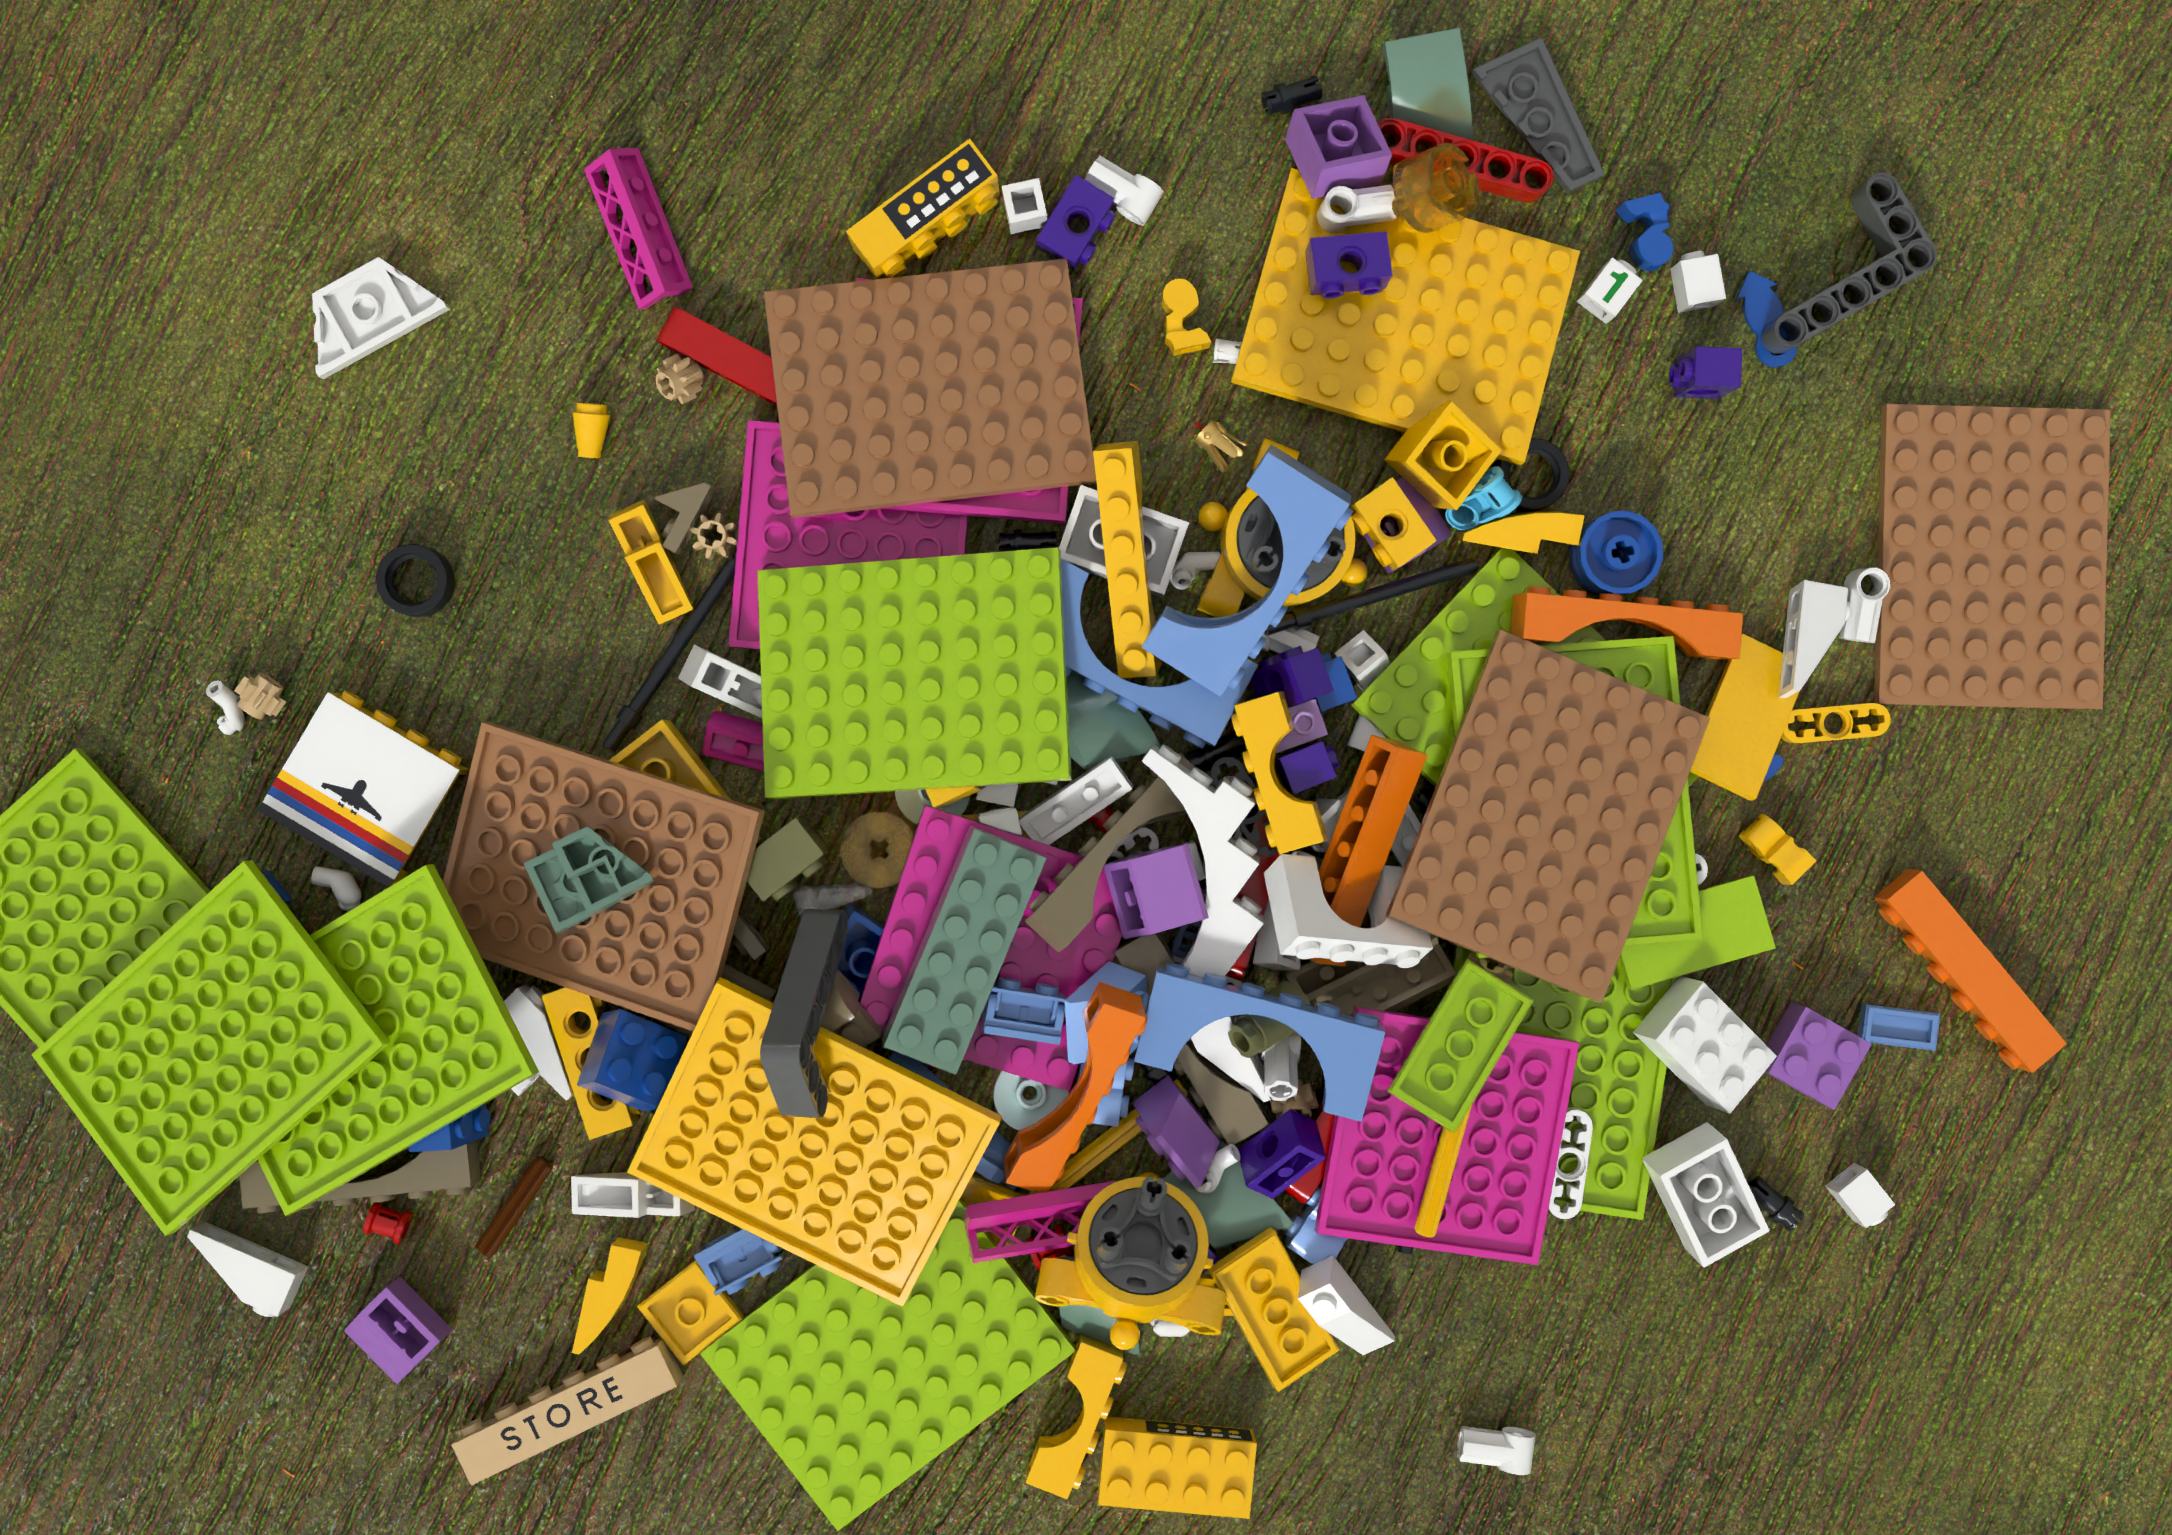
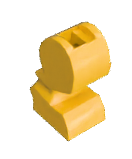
M1185 279L1171 280L1165 286L1162 294V306L1168 314L1165 320V345L1170 348L1173 356L1209 349L1211 340L1205 331L1201 328L1188 331L1183 327V323L1197 312L1199 300L1196 289Z
M1759 814L1756 820L1739 834L1741 840L1755 857L1767 864H1773L1777 868L1773 874L1783 885H1793L1817 861L1806 849L1799 848L1794 843V838L1787 835L1775 821L1765 814Z

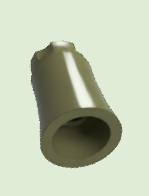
M1288 981L1279 982L1268 994L1279 997L1281 992L1290 993L1303 998V1004L1312 1006L1304 992ZM1244 1014L1238 1018L1237 1022L1231 1025L1228 1036L1232 1046L1242 1056L1251 1058L1258 1052L1266 1051L1277 1042L1296 1033V1031L1268 1017Z

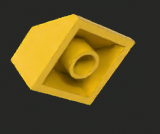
M1447 401L1410 427V429H1407L1384 460L1435 508L1458 510L1502 450L1452 401Z

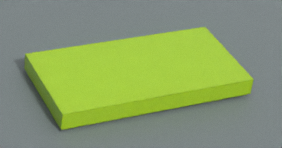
M1750 875L1699 890L1703 940L1624 946L1619 960L1628 990L1776 949L1755 876Z
M1466 959L1388 1087L1387 1092L1452 1133H1455L1534 1000L1469 959Z

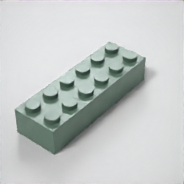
M969 826L881 1037L885 1048L949 1073L957 1074L1047 859L1045 856L975 826Z

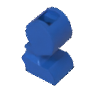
M1661 192L1624 201L1616 209L1620 219L1627 224L1638 220L1645 224L1646 229L1644 233L1629 246L1633 262L1644 271H1654L1660 268L1673 254L1672 240L1663 233L1670 226L1668 222L1670 205L1664 201Z

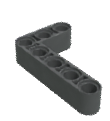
M1881 172L1874 174L1857 186L1851 195L1852 206L1881 258L1769 322L1761 334L1763 346L1768 351L1774 354L1787 352L1934 266L1937 257L1935 247L1900 185L1892 175ZM1870 188L1878 192L1880 201L1875 200L1871 196ZM1889 220L1897 225L1898 234L1890 229ZM1908 253L1915 257L1916 267L1908 261ZM1876 271L1884 276L1885 286L1877 281ZM1844 289L1852 294L1853 304L1845 300L1843 295ZM1812 307L1821 313V323L1815 321L1812 317ZM1779 326H1783L1789 331V341L1784 340L1780 336Z
M806 909L803 912L763 1035L760 1060L782 1116L823 1118L827 1109V1086L814 1052V1045L847 939L848 918L845 911Z

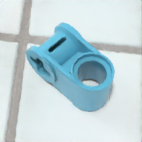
M1494 466L1485 472L1458 510H1446V520L1453 528L1464 531L1471 530L1478 525L1512 512L1522 501V495L1518 490H1512L1503 478V470L1499 466Z

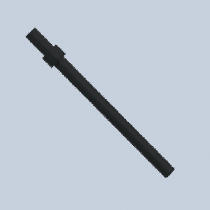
M731 557L727 558L629 705H623L616 716L619 720L602 743L605 747L615 752L630 729H636L644 717L641 715L642 711L734 577L736 564L734 559Z
M1473 558L1311 607L1301 605L1291 608L1289 613L1283 616L1276 628L1269 624L1265 634L1268 636L1294 628L1296 631L1312 626V622L1469 575L1477 572V564Z

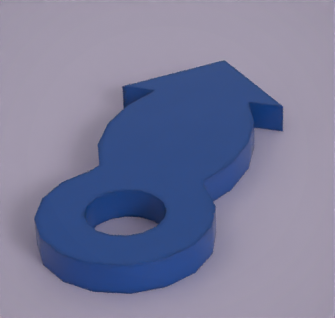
M1748 271L1735 300L1743 298L1742 309L1744 318L1749 328L1756 335L1754 347L1759 361L1768 367H1783L1795 357L1798 345L1781 355H1773L1763 346L1761 340L1764 327L1784 314L1777 294L1771 289V287L1778 285V283ZM1779 326L1780 336L1784 340L1789 341V331L1785 327Z

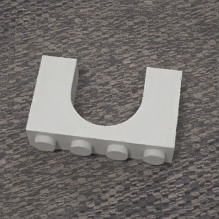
M1281 854L1264 872L1280 955L1297 956L1299 959L1325 958L1331 959L1333 962L1359 961L1367 965L1393 964L1400 968H1410L1417 965L1433 949L1429 933L1386 916L1404 867L1384 865L1368 906L1371 928L1353 926L1342 920L1330 908L1323 894L1315 857Z

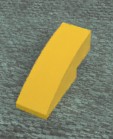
M645 499L610 514L608 521L626 554L625 559L658 624L660 625L693 610V605L669 550L662 546L664 538H662V534Z
M1528 511L1509 514L1492 519L1471 530L1459 531L1458 539L1538 554L1541 539L1578 546L1584 515L1559 511Z
M618 1237L611 1245L606 1271L596 1270L588 1278L572 1353L579 1355L584 1351L620 1309L640 1271L648 1243Z

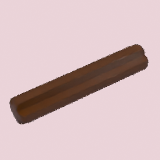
M537 1156L532 1161L477 1242L476 1249L487 1257H492L500 1248L552 1171L553 1164L542 1156Z

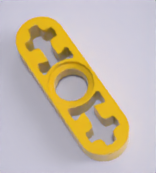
M1878 703L1795 709L1790 714L1781 739L1788 743H1808L1876 737L1887 731L1891 718L1888 710ZM1869 710L1871 715L1878 717V723L1872 724L1871 727L1868 724L1853 725V718L1869 716ZM1831 712L1837 713L1842 719V728L1836 734L1829 733L1824 727L1825 717ZM1796 716L1797 722L1813 721L1814 729L1799 730L1797 733L1798 737H1796L1795 731H1789L1788 723H1793Z

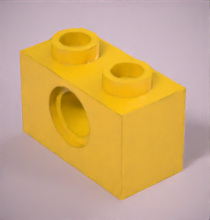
M1393 477L1350 507L1353 510L1351 517L1354 527L1362 536L1366 533L1375 544L1372 551L1383 567L1389 565L1393 571L1437 541ZM1383 517H1392L1397 521L1399 531L1396 536L1390 537L1382 532L1380 523Z

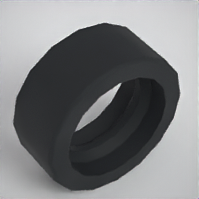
M1531 438L1528 453L1538 454L1549 462L1553 471L1552 484L1548 491L1541 496L1532 498L1522 495V501L1515 508L1517 511L1528 512L1545 509L1560 499L1568 486L1570 469L1567 459L1558 446L1545 439ZM1498 459L1495 466H1499L1503 470V478L1512 490H1515L1509 478L1510 468L1513 463Z
M418 544L400 545L389 551L379 563L376 573L377 591L383 602L395 612L413 617L431 616L442 610L452 598L455 587L454 571L448 560L434 549ZM419 558L426 560L433 566L437 573L438 583L435 592L429 599L419 603H411L398 595L394 586V577L396 570L403 562Z

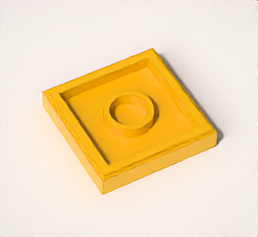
M696 1259L637 1306L682 1365L689 1362L744 1318L743 1313L725 1291L715 1296L714 1291L718 1285L713 1287Z

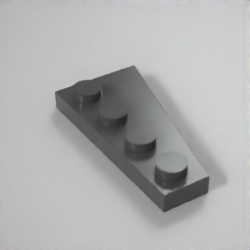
M1542 37L1472 70L1471 75L1536 156L1549 164L1554 178L1567 194L1591 184L1605 175Z

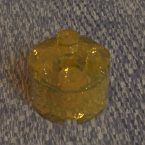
M1442 143L1396 163L1393 167V192L1395 199L1392 201V210L1399 220H1406L1411 227L1419 232L1431 233L1466 218L1469 213L1474 212L1479 200V185L1475 172L1469 174L1464 162L1469 161L1465 153L1451 143Z
M875 811L858 817L846 829L841 841L840 854L844 867L856 881L865 886L884 888L898 883L916 831L915 828L903 816L889 811ZM874 840L878 843L884 840L887 841L889 844L886 848V852L889 854L887 858L883 855L879 857L874 856L875 847L872 844Z

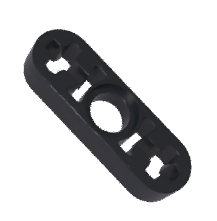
M1223 757L1213 764L1210 776L1215 787L1220 783L1217 778L1221 773L1219 766L1225 763L1228 767H1233L1234 765L1237 767L1238 772L1234 777L1239 778L1243 782L1246 781L1253 790L1256 788L1245 768L1237 759ZM1258 808L1257 813L1253 817L1244 818L1239 827L1247 840L1258 849L1257 853L1266 857L1274 856L1279 853L1277 846L1270 850L1267 846L1259 847L1257 841L1260 840L1261 835L1257 828L1254 827L1249 832L1245 826L1246 824L1258 821L1264 813L1267 815L1266 809L1260 811ZM1269 821L1263 822L1262 824L1265 828V825H1269L1270 823Z

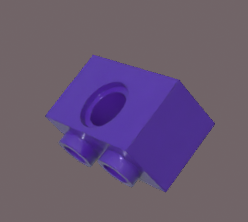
M1075 175L1037 237V249L1055 260L1066 259L1068 268L1076 271L1080 263L1087 265L1097 248L1093 241L1100 230L1104 233L1108 231L1117 215L1113 211L1115 198ZM1074 218H1082L1088 222L1089 228L1083 233H1075L1070 230L1068 224Z
M1387 231L1310 238L1305 250L1310 295L1321 294L1323 298L1327 299L1337 298L1344 295V292L1359 291L1361 295H1373L1385 289L1392 277ZM1344 261L1353 263L1357 268V272L1348 273L1344 271L1340 263Z
M1696 346L1676 359L1675 364L1671 365L1669 371V385L1674 387V398L1719 399L1740 388L1742 348Z
M1298 646L1279 655L1259 662L1261 669L1255 671L1250 680L1256 698L1283 691L1288 708L1334 691L1318 648L1303 653L1302 647Z
M1323 741L1312 742L1275 757V767L1283 787L1290 794H1296L1337 777L1334 769L1339 767L1338 760L1332 747L1324 746Z
M1292 1109L1281 1115L1238 1150L1241 1156L1240 1163L1246 1187L1271 1199H1274L1326 1159L1317 1122Z

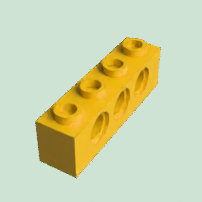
M566 987L541 995L589 1140L633 1126L640 1120L638 1114L642 1112L641 1110L616 1100L611 1102L605 1101L598 1093L577 1085L587 1057V1050L591 1046L601 1015L605 1013L603 1006H606V1001ZM578 1011L584 1012L590 1017L591 1026L589 1030H582L577 1027L575 1015Z

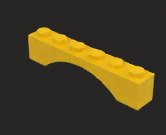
M1138 441L1100 444L1093 451L1118 676L1120 678L1156 676L1162 665L1161 659L1142 648L1147 635L1156 623L1151 600L1144 544L1142 473Z

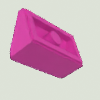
M714 711L707 722L701 755L764 772L763 723Z

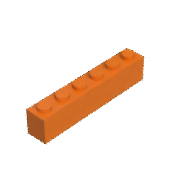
M1371 735L1318 871L1323 894L1330 908L1342 920L1359 928L1427 758V754L1400 741ZM1325 958L1310 959L1315 963L1344 967L1347 962H1333L1331 959Z
M1905 870L1874 897L1881 906L1878 909L1881 916L1890 925H1897L1905 934L1902 939L1906 946L1915 954H1921L1929 963L1926 967L1928 972L1941 984L1944 982L1953 992L1950 995L1953 1002L1964 1012L1969 1011L1977 1020L1974 1024L1976 1029L1987 1040H1993L1999 1046L2001 1051L1998 1054L2010 1068L2014 1070L2018 1068L2034 1073L2067 1045L2064 1039L1922 870Z

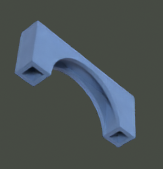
M1272 444L1253 471L1246 486L1253 490L1267 504L1281 532L1283 562L1280 574L1274 585L1254 605L1225 617H1195L1166 606L1142 645L1143 649L1219 697L1222 696L1227 687L1232 690L1236 688L1245 674L1246 670L1241 668L1247 657L1250 656L1255 659L1263 648L1267 639L1262 637L1269 624L1276 628L1285 615L1288 607L1284 606L1283 603L1290 593L1296 596L1300 593L1309 578V575L1304 572L1312 560L1316 563L1322 560L1331 545L1326 539L1334 528L1341 531L1353 513V510L1348 508L1352 495Z
M1061 558L1067 677H1069L1071 671L1084 677L1082 685L1100 695L1104 693L1105 689L1119 696L1116 703L1134 713L1137 712L1138 708L1152 714L1149 721L1167 731H1170L1172 725L1186 732L1183 737L1184 740L1201 749L1204 748L1205 744L1215 746L1235 709L1234 705L1238 704L1258 664L1246 659L1241 668L1246 670L1242 679L1234 690L1227 687L1221 697L1192 679L1172 686L1148 687L1120 678L1097 659L1088 645L1083 632L1080 603L1082 591L1089 573Z
M1167 963L1166 968L1158 966L1146 1012L1148 1017L1145 1030L1140 1035L1134 1062L1172 1072L1175 1060L1183 1046L1196 1032L1206 1025L1234 1015L1249 1014L1268 1017L1295 1030L1315 1052L1325 1079L1322 1103L1323 1112L1362 1122L1385 1036V1028L1383 1024L1378 1023L1379 1018L1361 1012H1356L1355 1017L1341 1014V1008L1323 1002H1318L1317 1007L1302 1003L1303 998L1290 993L1281 992L1279 997L1264 993L1265 988L1251 983H1242V987L1226 984L1227 978L1213 973H1205L1204 977L1189 974V968L1175 963Z

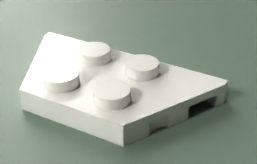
M377 257L312 293L313 312L316 315L314 342L318 344V365H315L318 377L325 379L449 311L450 307L389 263Z

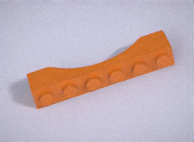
M1535 586L1527 587V593L1513 595L1510 633L1530 642H1560L1573 632L1590 624L1605 620H1621L1643 625L1659 632L1664 637L1674 636V643L1687 657L1718 660L1740 659L1743 613L1729 612V605L1706 604V610L1694 609V602L1671 601L1670 606L1658 605V598L1635 597V603L1622 602L1623 595L1599 594V599L1586 598V591L1564 590L1563 596L1550 595L1551 588Z
M1102 982L1098 983L1083 1011L1088 1036V1050L1085 1065L1078 1082L1069 1095L1052 1112L1036 1123L1017 1132L1003 1158L1006 1183L1037 1193H1044L1051 1190L1054 1182L1058 1183L1061 1180L1070 1154L1076 1153L1079 1148L1083 1130L1086 1125L1093 1123L1097 1113V1105L1102 1096L1109 1094L1117 1069L1120 1065L1123 1066L1127 1062L1131 1044L1136 1035L1140 1036L1145 1030L1148 1017L1140 995Z

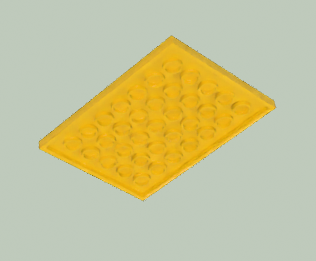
M1291 168L1231 383L1401 432H1406L1407 429H1410V427L1445 402L1452 401L1502 450L1496 459L1522 466L1528 453L1580 251L1398 198L1397 217L1395 220L1347 226L1341 232L1330 233L1324 230L1317 220V211L1325 196L1312 199L1300 171ZM1330 205L1335 213L1339 215L1345 214L1340 206ZM1387 231L1392 277L1385 289L1373 295H1361L1359 291L1344 292V295L1330 299L1323 298L1321 294L1310 295L1305 255L1310 238ZM1348 261L1340 263L1344 271L1348 273L1357 272V268L1353 263Z
M720 977L715 984L627 1173L903 1307L999 1126L1002 1115L820 1026L814 1045V1052L828 1091L825 1115L823 1118L782 1116L760 1060L761 1043L774 1003Z

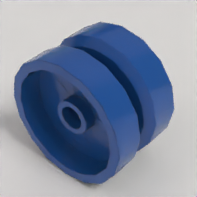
M1612 511L1582 526L1579 545L1570 544L1568 550L1569 568L1575 581L1588 593L1597 596L1599 594L1627 595L1646 587L1658 574L1663 561V542L1656 527L1644 516L1630 511ZM1611 550L1617 552L1618 558H1613Z

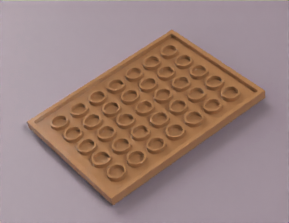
M1066 259L764 292L791 519L1096 483L1082 367Z
M1885 404L1881 406L1877 568L1883 570L1888 575L1890 589L1882 601L1875 640L1874 703L1881 705L2103 709L2111 410Z
M1504 630L1496 631L1386 916L1594 1002L1602 1003L1710 717Z
M481 722L443 883L481 958L694 1031L716 982L720 977L722 978L765 811L495 723ZM588 826L653 876L654 882L633 895L561 933H556L523 863L554 849L551 843Z

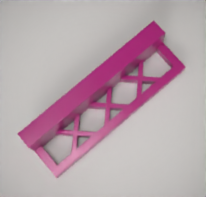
M639 148L607 150L588 165L584 171L638 309H648L665 296L686 294L693 289V286ZM605 168L609 175L608 188L605 187L600 172ZM617 203L620 204L623 211L622 224L619 223L616 216ZM631 239L634 240L637 247L636 259L632 257L629 249ZM645 274L648 275L653 291L648 295L643 285Z
M1115 1181L967 1205L964 1225L972 1262L978 1263L1075 1246L1067 1241L1068 1235L1059 1236L1048 1228L1054 1220L1065 1219L1075 1226L1071 1233H1077L1081 1219L1076 1216H1082L1091 1200L1104 1188L1115 1183ZM1028 1225L1039 1233L1032 1242L1023 1243L1012 1236L1017 1226ZM990 1231L1001 1238L996 1248L980 1250L976 1233Z

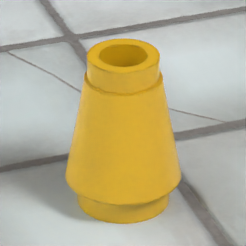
M576 403V412H572L578 457L601 458V451L611 416L607 414V405Z

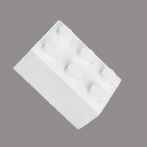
M1080 485L1059 546L1061 558L1088 573L1107 579L1097 490ZM1142 506L1150 593L1163 598L1189 522Z
M1683 976L1678 977L1633 1032L1705 1105L1729 1114L1777 1057L1704 982Z
M1708 1122L1642 1158L1684 1248L1703 1268L1770 1231L1727 1138Z

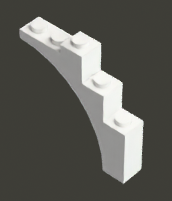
M1153 744L1142 762L1167 783L1184 805L1197 831L1205 860L1207 885L1205 906L1209 918L1202 920L1196 940L1181 965L1189 968V974L1204 977L1205 973H1213L1225 977L1264 924V916L1260 913L1262 908L1247 896H1243L1241 899L1236 896L1260 863V857L1255 854L1258 849L1240 836L1237 840L1231 837L1255 805L1256 799L1251 796L1254 790L1237 777L1230 781L1225 776L1215 789L1210 785L1213 779L1196 767L1190 771L1179 763L1181 756L1166 745H1162L1159 749Z

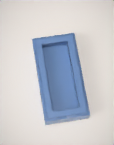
M1862 1003L1858 1036L1869 1043L1936 1051L1940 1013Z

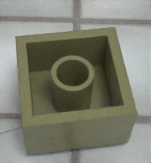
M805 816L796 817L755 849L747 882L762 901L773 897L777 902L799 886L795 879L803 874L808 878L829 862L825 856L832 850Z

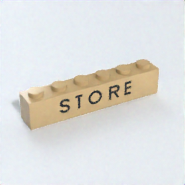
M651 1336L646 1337L630 1347L631 1352L621 1357L617 1353L610 1354L596 1363L598 1368L588 1373H584L583 1369L577 1370L563 1378V1385L552 1390L549 1385L544 1386L528 1396L529 1401L519 1406L515 1402H511L496 1410L494 1418L484 1423L481 1418H478L459 1429L461 1434L451 1446L470 1485L472 1486L677 1387L683 1378V1374L670 1348L661 1337L654 1341Z

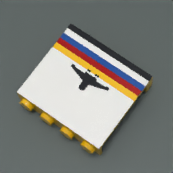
M344 690L342 694L327 692L258 808V811L376 881L390 887L407 876L408 872L403 870L405 864L458 775H467L469 769L460 764L462 758L445 748H442L439 752L427 745L430 739L413 729L405 732L395 726L397 720L391 715L378 709L375 713L362 706L365 701L359 696L347 690Z

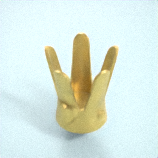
M1214 419L1205 428L1198 422H1195V425L1201 432L1194 442L1198 444L1199 448L1207 451L1222 473L1228 471V465L1216 447L1230 457L1235 458L1242 456L1244 452L1229 438L1244 446L1250 445L1227 433V429Z

